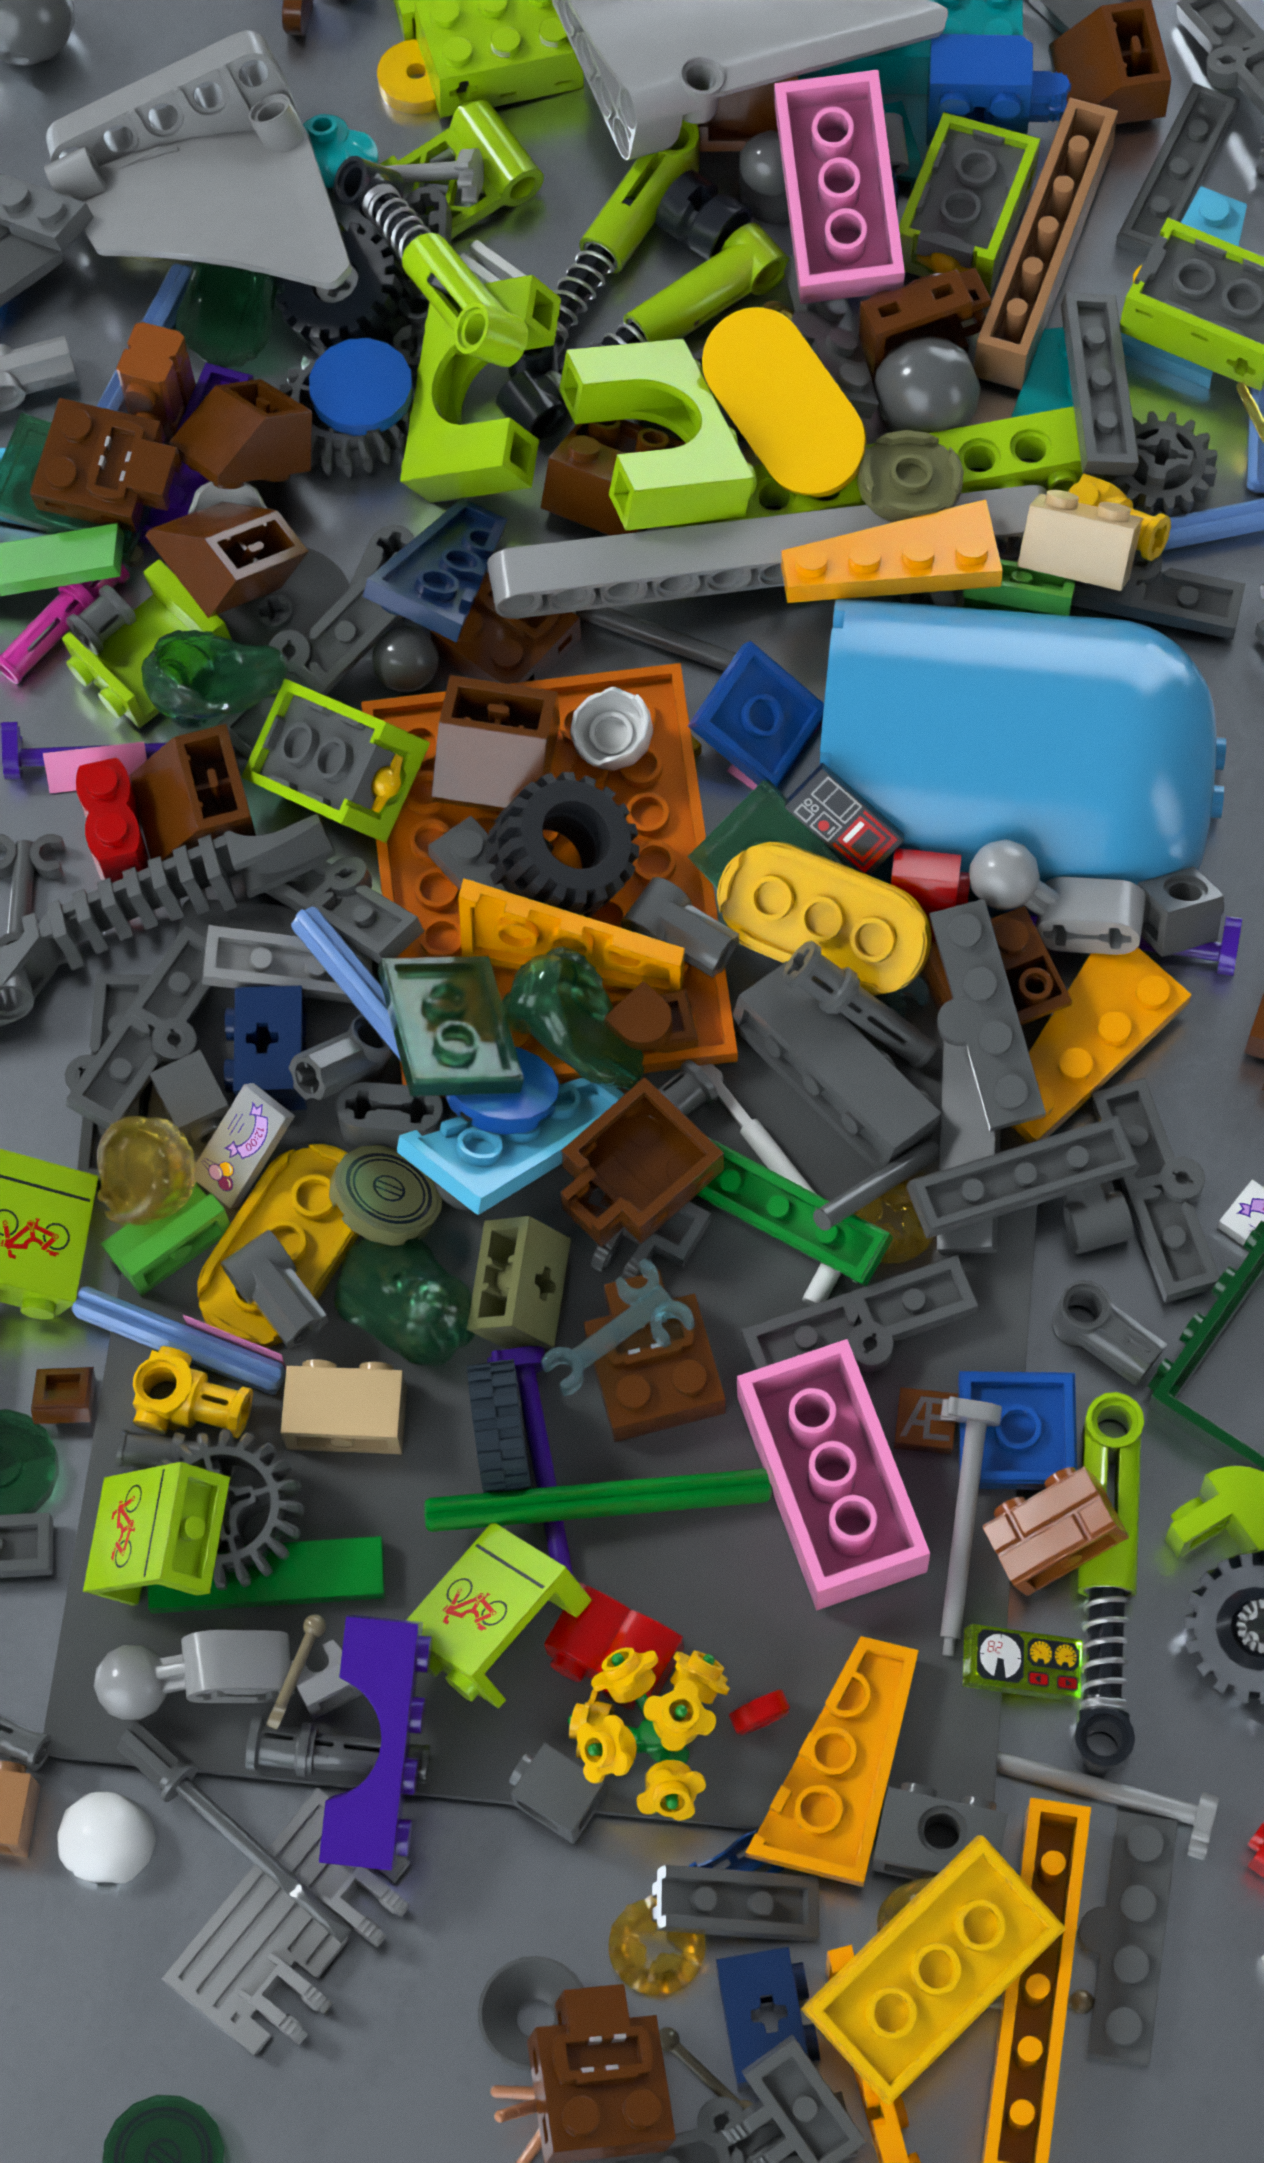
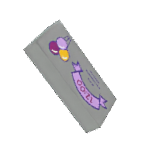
M254 1083L244 1084L189 1176L230 1209L240 1207L295 1115Z

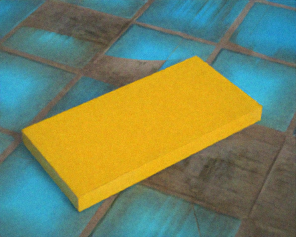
M977 1835L828 1981L801 2010L885 2104L890 2105L1066 1930V1927L983 1835Z

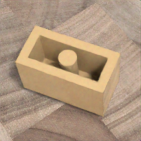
M1049 490L1047 495L1039 494L1029 506L1017 567L1121 591L1130 579L1143 517L1130 515L1131 509L1117 503L1101 502L1099 507L1078 503L1079 497L1066 491Z
M320 1359L306 1360L302 1363V1366H287L281 1435L287 1450L402 1454L407 1386L403 1371L394 1370L392 1365L383 1362H365L360 1364L359 1368H337L335 1363Z

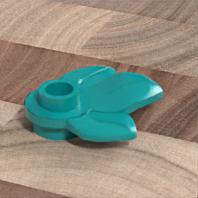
M319 114L303 123L310 137L327 188L333 187L338 168L350 156H359L378 164L379 154L373 138L364 132L348 129L346 122L340 117Z

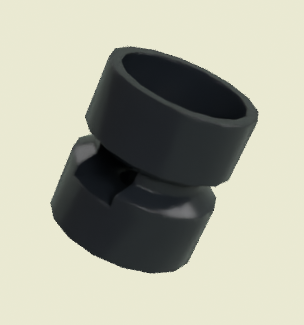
M694 170L686 171L676 178L662 197L656 213L657 226L679 241L689 240L690 249L706 260L721 252L724 243L732 233L740 227L751 223L752 218L750 208L725 192L719 194L718 186Z

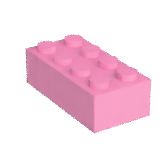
M871 70L774 83L775 111L800 304L874 295L883 290L893 291L902 288L905 270L879 71Z
M848 1339L737 1376V1399L762 1466L767 1471L772 1486V1493L816 1611L927 1573L930 1559L929 1548Z

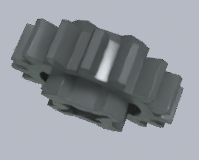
M1149 411L1147 423L1141 424L1139 420L1133 417L1139 460L1134 476L1103 474L1104 481L1115 485L1133 502V509L1140 506L1144 508V513L1152 516L1154 511H1162V514L1172 517L1173 509L1179 508L1184 514L1192 513L1194 500L1200 503H1205L1207 500L1209 487H1214L1217 474L1215 465L1218 454L1217 450L1208 449L1210 435L1202 433L1195 436L1193 433L1196 422L1192 419L1183 426L1176 424L1177 418L1174 412L1169 413L1166 421H1158L1155 412Z

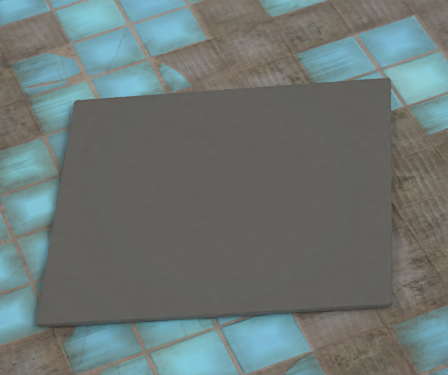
M188 899L182 908L184 917L180 920L178 932L179 935L182 929L187 926L206 938L208 926L212 925L297 936L291 926L297 912L288 906L236 902L238 907L225 912L220 900L208 899L210 911L197 915L191 900ZM737 945L731 960L725 967L732 1015L738 996L782 965V962L755 952L745 946ZM373 960V976L393 998L390 964L385 968ZM919 974L911 983L897 991L874 996L894 1009L899 1015L925 1034L936 1039V1050L923 1067L915 1069L908 1061L879 1040L873 1038L857 1024L855 1025L858 1031L877 1050H881L890 1056L896 1068L916 1088L924 1090L932 1098L936 1108L941 1112L944 1040L941 1038L937 1027L939 1012ZM214 986L189 1025L193 1027L196 1033L195 1052L201 1050L230 1108L235 1100L234 1092L226 1093L224 1061L225 1059H234V1041H227L225 1010L226 1008H235V989ZM305 997L308 1007L307 1049L348 1032L353 1019L362 1015L353 1003ZM1051 1014L1021 1026L1028 1053L1051 1018ZM735 1031L738 1062L714 1064V1066L722 1072L723 1084L752 1120L758 1119L817 1195L831 1201L877 1172ZM263 1045L262 1053H267L268 1045ZM394 1053L379 1083L403 1085L400 1060ZM680 1069L604 1079L626 1094L644 1077L659 1089L677 1075ZM154 1085L152 1086L130 1222L191 1179L189 1174L206 1146L194 1145L184 1150L156 1093ZM342 1091L320 1101L315 1098L308 1099L307 1110H288L295 1117L240 1207L230 1209L216 1198L225 1209L230 1224L265 1170L279 1155L292 1149L297 1151L301 1148H309L308 1145L327 1144L340 1148L347 1153L353 1151L342 1138L337 1115L336 1102ZM718 1097L711 1104L704 1102L686 1116L709 1138L766 1167L740 1134L742 1127ZM440 1098L445 1121L459 1117L451 1110L447 1099ZM461 1112L460 1116L467 1122L472 1120V1118ZM941 1116L931 1138V1140L937 1143L939 1148L941 1136ZM1013 1127L1001 1129L1000 1152L1029 1143ZM940 1158L854 1213V1215L885 1230L894 1237L867 1286L956 1256L941 1255L937 1250V1236L926 1239L906 1188L910 1180L939 1172ZM563 1163L479 1215L473 1211L457 1210L442 1199V1210L427 1236L418 1241V1237L414 1239H407L405 1245L391 1246L370 1241L359 1235L317 1300L327 1314L329 1322L320 1330L316 1337L303 1346L298 1345L288 1349L284 1342L267 1348L282 1354L286 1367L302 1366V1363L306 1360L320 1359L335 1363L337 1368H359L360 1364L365 1362H383L392 1365L394 1370H402L407 1386L402 1454L287 1450L281 1435L285 1378L278 1392L270 1395L191 1363V1369L208 1374L209 1383L237 1391L242 1386L253 1389V1400L248 1422L238 1439L233 1437L234 1446L238 1445L241 1437L246 1432L253 1434L256 1438L254 1453L267 1442L271 1443L276 1449V1454L271 1464L281 1459H287L292 1466V1470L282 1481L297 1479L301 1484L302 1491L296 1496L286 1499V1501L302 1503L304 1506L303 1516L286 1518V1522L297 1526L301 1534L298 1539H289L281 1536L279 1542L382 1536L384 1544L385 1599L151 1614L148 1609V1585L142 1586L139 1604L134 1606L83 1592L104 1477L142 1470L134 1467L116 1466L117 1447L122 1429L173 1438L175 1432L187 1434V1440L196 1442L197 1435L204 1432L208 1435L212 1444L218 1445L219 1434L223 1429L196 1421L192 1428L182 1426L176 1430L167 1429L166 1434H155L134 1425L133 1420L136 1414L133 1406V1400L136 1395L133 1388L134 1374L138 1367L149 1359L152 1350L157 1352L159 1350L111 1332L43 1733L51 1735L50 1739H52L48 1756L60 1759L134 1766L115 1747L121 1741L120 1737L127 1729L131 1730L140 1721L186 1764L194 1762L198 1766L197 1773L343 1788H355L367 1778L364 1775L314 1769L312 1775L307 1774L306 1777L296 1776L294 1769L259 1765L255 1771L246 1770V1748L252 1717L261 1716L266 1723L275 1702L196 1703L188 1701L186 1699V1690L168 1693L167 1698L159 1709L141 1720H121L110 1715L98 1700L93 1687L96 1668L108 1652L123 1645H143L154 1650L160 1658L182 1654L181 1639L186 1635L206 1630H269L286 1632L289 1635L292 1661L305 1635L303 1629L304 1620L308 1616L315 1614L324 1618L326 1631L322 1636L315 1639L306 1660V1665L313 1672L323 1671L329 1664L323 1644L334 1639L342 1649L346 1616L361 1615L406 1620L485 1531L487 1527L430 1532L427 1530L424 1521V1503L428 1498L483 1493L472 1421L467 1365L487 1363V1358L492 1357V1351L506 1350L467 1330L485 1220L530 1216L571 1238L554 1348H544L548 1367L536 1373L557 1486L763 1468L737 1399V1376L754 1371L742 1339V1329L808 1307L809 1305L804 1303L802 1298L821 1263L698 1196H694L689 1202L710 1212L711 1222L684 1267H681L654 1253L645 1274L660 1270L668 1300L695 1293L725 1395L726 1413L615 1443L585 1338L584 1322L609 1315L605 1301L604 1284L622 1280L623 1270L627 1262L632 1259L639 1244L623 1237L613 1262L604 1272H600L590 1266L592 1257L599 1245L562 1209L560 1192L575 1180L563 1168ZM196 1182L206 1196H208L210 1192ZM1038 1204L998 1216L997 1253L958 1255L978 1304L977 1314L893 1343L891 1360L885 1368L871 1373L860 1371L930 1551L927 1573L816 1611L773 1493L770 1500L763 1503L563 1520L573 1577L577 1582L588 1585L612 1597L629 1609L644 1614L683 1636L685 1648L682 1653L691 1656L695 1650L706 1655H713L715 1660L725 1668L722 1674L728 1679L726 1685L730 1688L727 1695L718 1693L712 1704L702 1703L703 1707L706 1710L712 1711L716 1717V1725L712 1733L706 1736L698 1734L692 1742L686 1744L690 1756L685 1764L692 1771L701 1773L706 1783L705 1790L698 1793L694 1800L695 1813L692 1817L678 1821L672 1817L662 1816L658 1812L647 1815L639 1811L636 1799L639 1794L646 1790L645 1775L654 1764L658 1763L647 1753L636 1754L634 1763L626 1775H605L604 1781L607 1795L595 1813L759 1829L780 1786L783 1785L797 1759L798 1752L821 1714L825 1702L860 1636L919 1650L874 1842H877L888 1787L901 1789L902 1783H917L935 1789L937 1791L936 1797L960 1803L962 1796H975L994 1802L1003 1681L984 1679L977 1672L978 1634L983 1629L1007 1632L1010 1580L999 1560L998 1554L994 1551L983 1529V1525L995 1518L993 1513L999 1505L1017 1496V1489H979L961 1639L956 1640L954 1657L942 1655L944 1638L940 1637L959 1487V1422H955L952 1455L894 1448L900 1387L958 1393L959 1371L1026 1372ZM219 1241L142 1297L121 1272L117 1298L186 1325L183 1315L205 1323L199 1307L197 1282L202 1267ZM840 1274L828 1299L865 1286L855 1283L852 1279ZM170 1381L160 1382L152 1388L149 1397L158 1400L167 1398L174 1392L176 1384ZM522 1405L521 1411L527 1450L530 1487L514 1490L537 1488ZM236 1466L232 1484L229 1483V1486L236 1488L251 1485L254 1490L267 1486L266 1481L257 1473L240 1466ZM226 1498L222 1522L231 1534L228 1519H230L229 1509L238 1505V1501L232 1505L228 1498ZM270 1505L263 1506V1512L251 1517L245 1524V1545H249L263 1530L268 1520ZM543 1522L501 1526L549 1556ZM220 1537L218 1547L225 1546ZM548 1600L485 1673L487 1678L506 1699L499 1709L479 1695L472 1702L464 1698L446 1681L445 1677L448 1674L443 1671L437 1677L429 1673L418 1672L415 1696L425 1697V1714L422 1733H411L410 1744L431 1745L426 1784L417 1782L415 1795L514 1805L511 1797V1791L514 1786L509 1783V1779L522 1757L527 1752L535 1756L544 1742L584 1768L585 1763L583 1760L576 1758L578 1742L569 1738L570 1725L567 1720L572 1715L576 1703L585 1704L590 1699L593 1690L591 1685L592 1679L584 1676L581 1682H575L555 1671L550 1666L553 1658L547 1655L544 1642L563 1611L562 1608ZM675 1666L661 1689L659 1697L674 1690V1685L670 1679L676 1670ZM295 1686V1694L291 1696L280 1725L301 1727L303 1722L313 1723V1726L319 1727L320 1733L381 1740V1728L377 1714L364 1694L312 1720L298 1688ZM782 1689L791 1707L790 1713L753 1733L741 1736V1734L737 1735L728 1715L737 1708L761 1696ZM600 1691L599 1701L613 1704L614 1715L620 1717L624 1725L639 1728L645 1717L637 1704L633 1710H628L609 1700ZM944 1823L931 1824L924 1831L926 1841L934 1848L948 1849L958 1841L954 1829Z

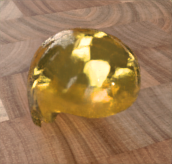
M124 1117L108 1127L99 1142L97 1165L101 1179V1188L97 1196L99 1201L104 1202L111 1210L105 1211L106 1217L110 1221L120 1225L131 1224L134 1226L153 1224L175 1214L190 1200L196 1184L195 1174L197 1165L194 1161V1151L188 1144L185 1134L173 1122L160 1117Z

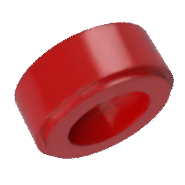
M779 1689L737 1708L728 1716L737 1735L741 1734V1736H744L787 1716L790 1713L791 1707L783 1690Z

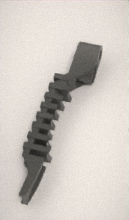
M318 813L266 835L244 836L227 831L224 832L223 836L212 839L211 835L198 839L199 846L187 850L184 845L174 849V857L162 861L159 856L148 860V868L137 872L135 867L122 872L123 879L113 883L110 878L97 882L98 889L88 894L85 889L72 893L73 900L65 904H61L60 900L46 904L48 912L41 921H39L35 912L23 916L22 921L25 931L18 941L0 947V1027L21 1019L33 1009L34 999L57 970L58 965L68 962L72 970L85 966L80 946L81 941L89 939L96 954L109 950L105 931L115 928L120 941L133 936L130 924L132 919L140 917L146 930L158 926L155 910L163 906L171 921L182 918L184 914L180 899L189 896L197 915L208 912L210 907L205 888L213 886L226 912L238 907L230 877L241 873L247 895L251 898L282 885L335 856L333 844L321 823Z

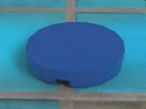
M371 338L348 339L331 346L316 360L309 376L310 398L319 419L334 431L352 436L367 435V431L380 428L381 432L393 427L407 413L413 398L411 369L404 356L388 343Z
M503 1044L479 1045L461 1052L449 1065L445 1096L452 1111L459 1117L461 1112H463L466 1116L472 1118L471 1125L483 1131L504 1135L526 1133L538 1128L541 1120L546 1117L549 1119L554 1114L559 1082L553 1069L539 1056L520 1047Z

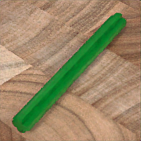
M765 1468L431 1497L426 1499L424 1503V1521L428 1531L438 1532L488 1527L491 1523L505 1526L763 1503L770 1500L772 1486Z

